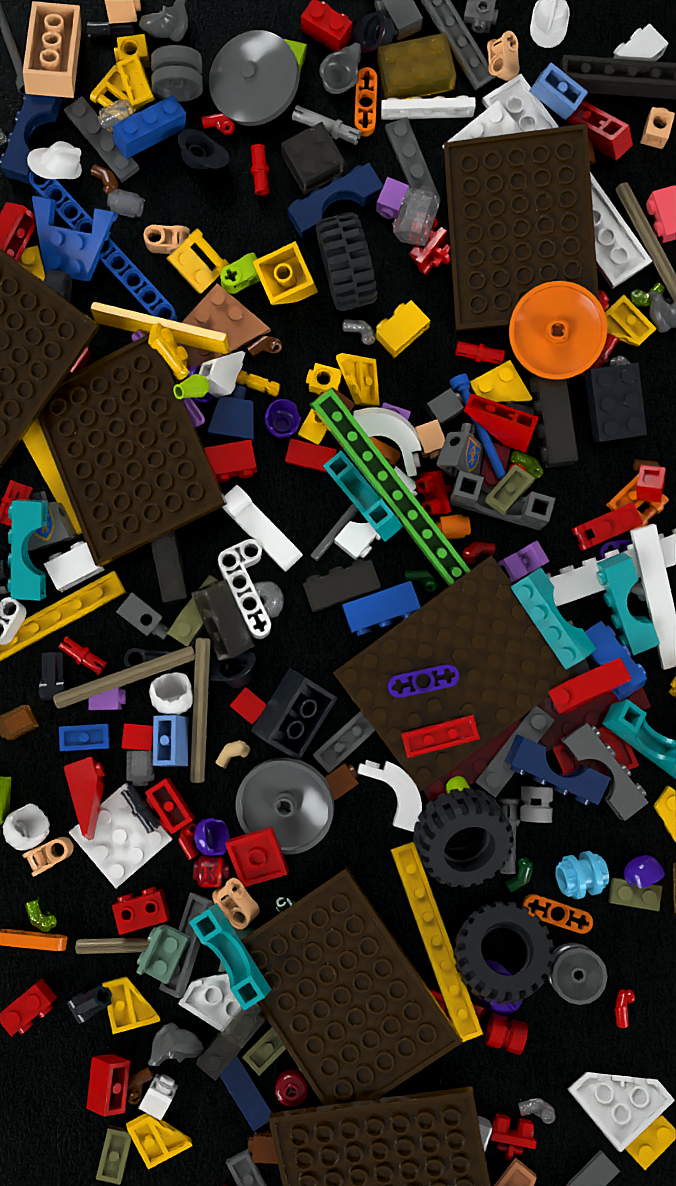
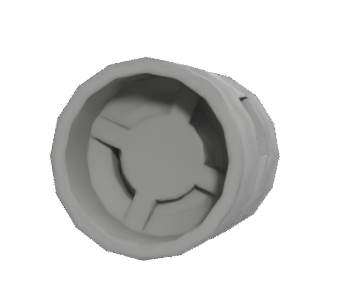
M521 786V800L524 802V805L520 807V821L551 823L553 808L549 806V803L553 801V787ZM532 798L542 799V805L532 804Z

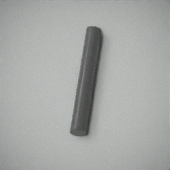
M352 503L310 555L315 561H319L338 534L357 514L359 510L354 503Z

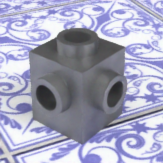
M467 0L463 20L467 29L475 33H489L491 24L496 25L498 10L494 9L496 0Z

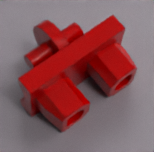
M442 227L438 231L428 228L422 238L427 246L424 249L416 246L409 254L411 260L418 265L420 272L424 275H427L433 265L438 267L440 263L449 264L451 261V257L448 255V252L451 250L449 246L450 240L446 236L447 231Z
M441 470L420 473V479L415 484L417 491L424 494L425 502H422L421 505L429 515L451 512L447 492L452 491V486L444 484Z
M10 480L6 493L1 500L0 523L12 527V519H9L8 516L9 506L12 505L13 500H31L34 488Z
M496 1114L490 1140L498 1142L497 1150L505 1151L506 1160H512L514 1153L522 1155L523 1147L536 1148L537 1141L533 1135L534 1124L531 1120L519 1119L517 1130L509 1129L510 1117Z

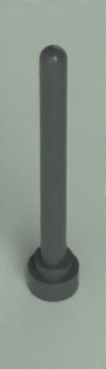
M0 3V29L17 73L16 86L18 92L24 95V65Z

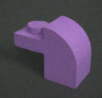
M535 541L497 564L511 583L540 568L549 560L539 542Z

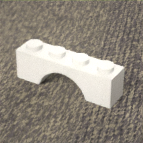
M396 466L394 471L414 497H416L418 493L415 491L417 489L415 481ZM349 521L334 539V543L357 560L360 556L364 559L372 549L370 546L375 538L380 540L381 537L369 522L355 523Z

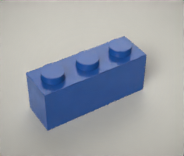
M172 95L114 124L113 141L125 159L184 130L186 112L175 96Z
M408 581L343 604L342 608L351 633L357 632L358 636L371 632L370 627L380 624L381 628L394 624L393 619L401 616L404 620L419 609L420 604L412 582Z
M600 621L585 631L596 648L586 657L594 668L619 657L622 658L632 680L612 690L620 701L644 686L647 679L644 668L639 663L635 664L629 649L624 644L620 645L616 640L614 630L610 626H605Z

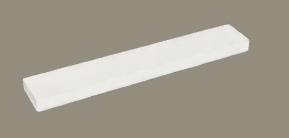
M650 524L630 530L650 620L654 624L660 645L656 647L661 668L665 670L676 666V611L657 527L655 524Z

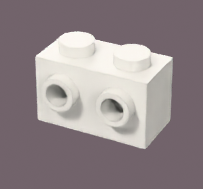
M77 542L70 547V551L64 554L59 552L48 558L49 562L44 564L57 590L63 592L105 570L103 566H95L86 542Z

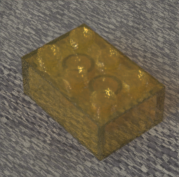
M446 33L378 47L377 64L386 100L388 98L410 99L412 97H422L454 90L456 72Z

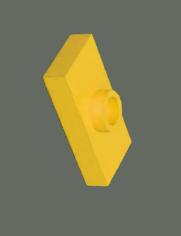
M138 54L116 63L129 101L134 109L155 100Z
M311 409L298 432V436L313 444L320 445L328 428L318 415L313 413L314 410Z

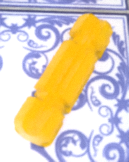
M242 370L238 373L236 383L246 384L247 387L263 393L267 391L272 396L279 394V383L274 381L270 383L268 379L254 374L248 375L247 372Z

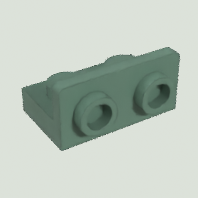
M165 923L157 928L154 927L148 937L150 944L147 950H143L138 958L137 964L139 967L136 973L140 975L147 973L168 984L190 936Z

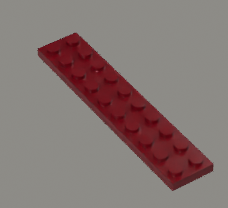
M643 687L622 700L628 699L641 710L651 707ZM610 691L570 713L559 714L551 696L546 698L537 706L555 719V721L539 740L538 744L546 747L547 752L552 750L553 747L561 745L562 743L559 740L581 723L593 724L597 729L604 727L602 722L611 704L620 702V700L613 691ZM527 713L425 788L424 793L428 802L437 799V796L442 793L446 795V784L453 777L461 776L466 779L469 785L475 783L476 779Z

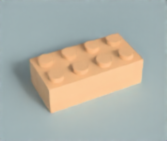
M32 1L23 66L26 94L74 98L82 30L80 6Z

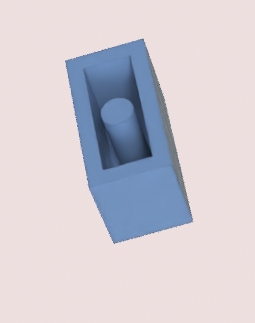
M550 63L529 90L530 93L564 120L577 109L588 93L553 63Z
M179 715L154 716L153 766H188L189 717Z

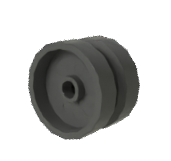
M169 45L158 48L151 54V71L153 72L151 75L152 92L155 96L166 99L174 95L178 102L198 98L202 94V56L198 51L182 45Z
M571 942L556 948L552 952L554 962L549 967L551 972L548 977L554 990L569 1003L578 1005L591 1003L599 998L606 988L607 982L606 967L601 958L584 944Z

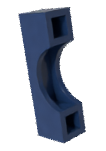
M25 92L23 96L24 104L22 109L17 112L14 131L10 132L8 136V147L6 153L1 155L0 167L6 177L31 185L29 174L32 170L27 162V157L31 152L29 149L30 137L33 131L40 125L56 121L63 100L57 96L26 94Z
M370 163L364 166L358 165L352 169L350 174L335 178L330 185L323 189L322 187L315 189L309 197L303 200L298 199L294 201L288 208L289 219L301 239L304 240L317 233L316 223L322 219L324 211L330 204L338 200H352L363 207L379 198L383 184Z
M518 734L505 759L507 763L512 765L511 770L523 776L525 771L533 774L532 780L542 785H546L548 781L555 785L554 790L566 796L568 792L576 794L575 800L585 805H589L590 801L599 805L611 779L582 764L572 772L556 774L547 763L546 747Z

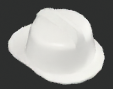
M538 0L533 9L530 34L538 46L553 48L564 40L570 16L566 0Z
M58 141L49 148L34 149L27 157L30 169L36 175L43 178L76 179L82 172L81 164L79 163L81 149L74 148L71 144L64 141Z

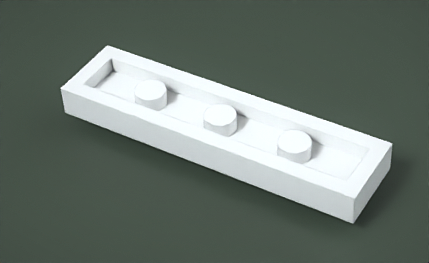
M464 95L456 98L437 96L433 99L412 97L402 100L388 98L387 100H382L381 120L403 119L405 117L408 119L473 117L475 97L469 98Z

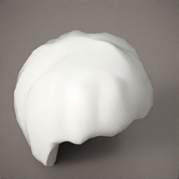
M179 672L168 673L155 678L151 682L149 690L151 702L159 713L179 715L186 712L193 704V689L186 674Z
M27 804L8 814L2 826L3 835L6 842L15 849H31L43 842L47 837L50 823L48 817L44 815V812L38 806Z

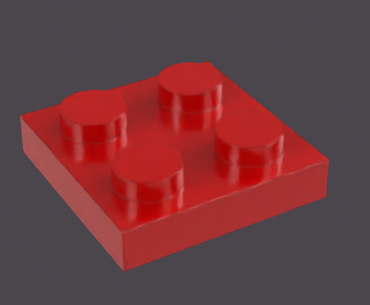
M272 826L228 839L225 843L238 879L244 887L285 876L289 873V868Z

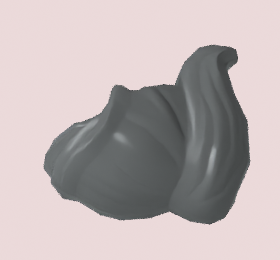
M176 0L172 7L163 6V10H160L159 13L142 16L139 22L140 28L155 38H170L175 42L181 41L188 28V16L184 4L186 0Z
M354 43L353 45L346 46L328 55L323 60L319 71L326 91L332 94H340L356 85L358 82V64L361 59L360 44Z
M657 290L649 292V296L652 297L649 313L653 325L662 333L671 328H676V303L671 298H664Z
M173 1022L168 1023L154 1037L151 1059L148 1061V1064L150 1066H159L164 1060L174 1058L180 1063L185 1058L198 1057L203 1052L204 1046L194 1033L179 1029Z

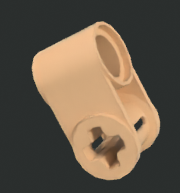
M506 31L501 38L490 40L487 44L490 74L505 81H510L518 76L520 69L518 40L512 31Z
M150 225L144 231L146 247L155 254H171L187 238L190 230L184 226ZM153 236L161 238L158 242L149 241Z
M59 837L24 853L23 857L27 858L33 870L32 876L34 877L53 867L54 864L68 858L72 854L74 846L69 838ZM56 843L64 846L63 855H59L55 851Z
M229 879L223 888H218L213 892L214 903H218L234 928L244 929L259 915L258 904L252 899L238 879Z

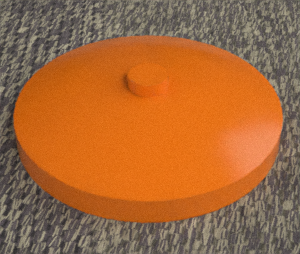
M567 281L547 282L526 293L516 305L509 326L511 348L520 364L534 375L551 380L568 379L587 370L600 356L607 338V320L600 302L586 288Z

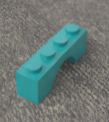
M342 451L323 465L384 541H387L404 527Z
M17 499L13 500L12 505L9 506L8 516L9 519H12V529L8 532V542L11 544V553L8 555V567L11 568V578L8 579L7 589L8 592H11V599L42 600L46 597V573L35 567L28 555V542L31 535L37 529L47 525L48 501Z
M621 552L597 562L599 571L596 572V576L601 586L604 585L606 593L603 596L608 607L612 608L613 615H611V620L615 628L619 629L621 636H618L620 645L624 644L633 656L660 645L654 624L645 616L631 615L627 607L628 593L639 580L632 558Z
M541 567L510 587L566 670L584 660L596 650L584 630L570 625L559 613L553 597L555 587Z
M628 699L611 704L602 725L676 779V740L669 739L654 731L645 720L647 713Z
M215 903L193 918L189 924L201 943L211 948L222 962L229 977L230 989L242 1009L245 1011L265 998L271 988L218 903Z

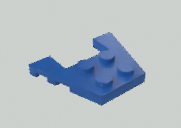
M32 196L44 272L47 273L53 269L69 273L73 279L90 281L101 257L100 251L104 241L108 240L111 232L109 230L113 221H116L118 212L94 208L92 233L54 226L56 200Z

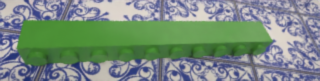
M328 389L309 405L385 504L403 524L406 531L446 583L450 586L469 572V567L333 389Z

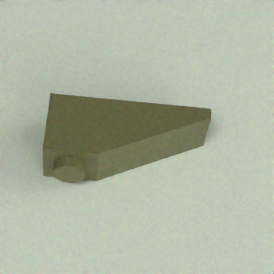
M209 575L179 614L167 634L187 647L193 646L229 591L228 586Z

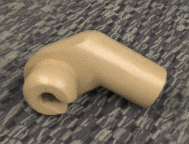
M243 741L228 743L224 746L215 763L226 768L232 757L248 756L250 747Z

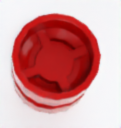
M493 1012L486 1029L485 1045L497 1049L504 1046L507 1052L520 1055L526 1043L528 1023L515 1018L508 1021L507 1016Z

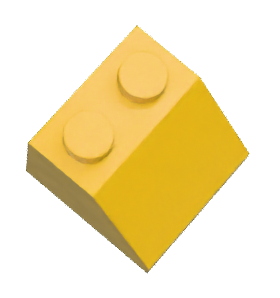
M296 241L253 261L271 305L298 302L318 292Z

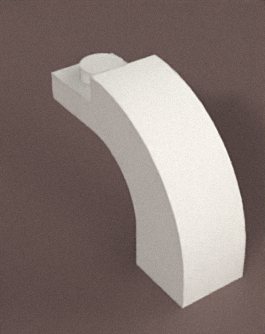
M373 407L355 410L353 417L368 437L385 436L395 441L402 451L407 476L417 475V467H421L418 452H413L421 450V442L410 422L400 414L389 409Z
M366 760L365 764L360 763L357 773L382 780L394 789L397 796V810L392 823L393 826L414 832L415 823L419 821L418 816L422 811V802L417 786L403 769L388 761H385L383 770L379 769L380 764Z

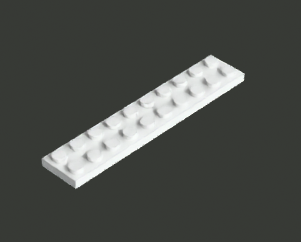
M519 74L482 99L486 109L498 100L523 132L558 127L541 101L529 92L531 87L522 74ZM590 172L596 264L600 273L613 289L650 265L652 259Z

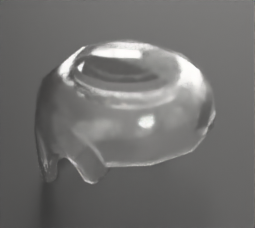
M271 581L254 583L258 596L265 600L263 607L268 612V617L274 618L279 615L284 604L283 594L279 586Z

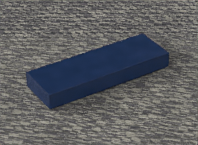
M234 1051L217 1062L214 1067L252 1130L256 1131L269 1122V1114L273 1111L238 1053Z

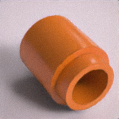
M462 514L440 516L438 522H435L447 540L465 538V535H470L471 533L469 517Z

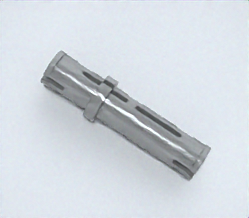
M296 105L295 110L297 111H293L292 120L326 132L334 139L340 138L357 145V139H360L361 130L347 126L339 119L335 121Z

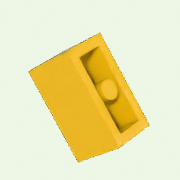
M412 300L406 305L404 303L400 304L394 310V316L389 320L385 318L376 327L375 338L394 358L429 328L430 319Z

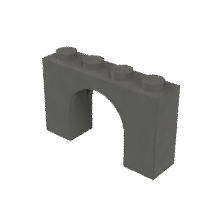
M460 471L454 481L449 498L450 505L539 531L550 520L555 502L553 497L531 491L528 496L520 497L505 515H502L485 502L486 497L492 490L482 485L484 477Z

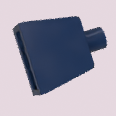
M236 385L231 397L220 396L208 428L210 437L237 442L252 440V444H254L253 401L245 400L247 388Z

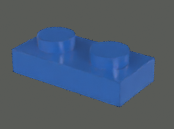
M109 724L59 727L60 751L110 748Z

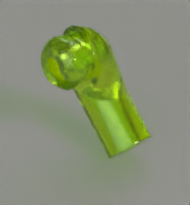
M656 283L649 292L657 290L662 294L665 288L660 283ZM637 289L632 292L631 301L636 306H651L652 297L649 296V292Z
M518 451L512 453L511 462L524 466L526 472L535 479L542 476L543 470L536 458Z
M37 900L25 903L30 923L43 932L50 931V929L56 927V918L53 915L46 917L41 914Z

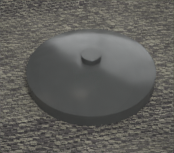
M262 30L242 33L227 42L213 61L209 75V90L212 100L221 113L237 124L256 126L267 123L282 114L295 97L300 79L299 64L293 50L278 35Z
M274 758L258 764L245 776L236 796V814L245 834L272 826L282 853L286 855L297 854L317 845L328 832L334 816V798L328 782L314 767L293 758Z

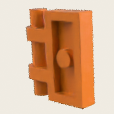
M639 474L606 504L613 511L633 501L636 508L643 502H646L649 507L642 514L639 512L643 524L633 529L647 526L649 524L648 520L655 514H659L664 509L663 506L669 501L664 494H662L661 503L636 500Z

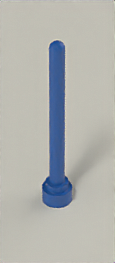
M460 374L450 380V385L454 392L461 395L466 406L471 395L469 392V385L471 383L467 374ZM470 416L473 424L476 426V431L498 479L502 480L506 472L486 429Z

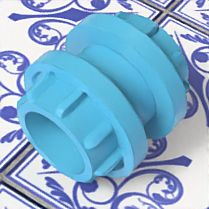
M590 851L580 853L579 860L573 855L565 856L562 862H559V865L556 866V880L561 892L574 899L584 898L586 890L591 895L600 894L609 883V872L604 859Z

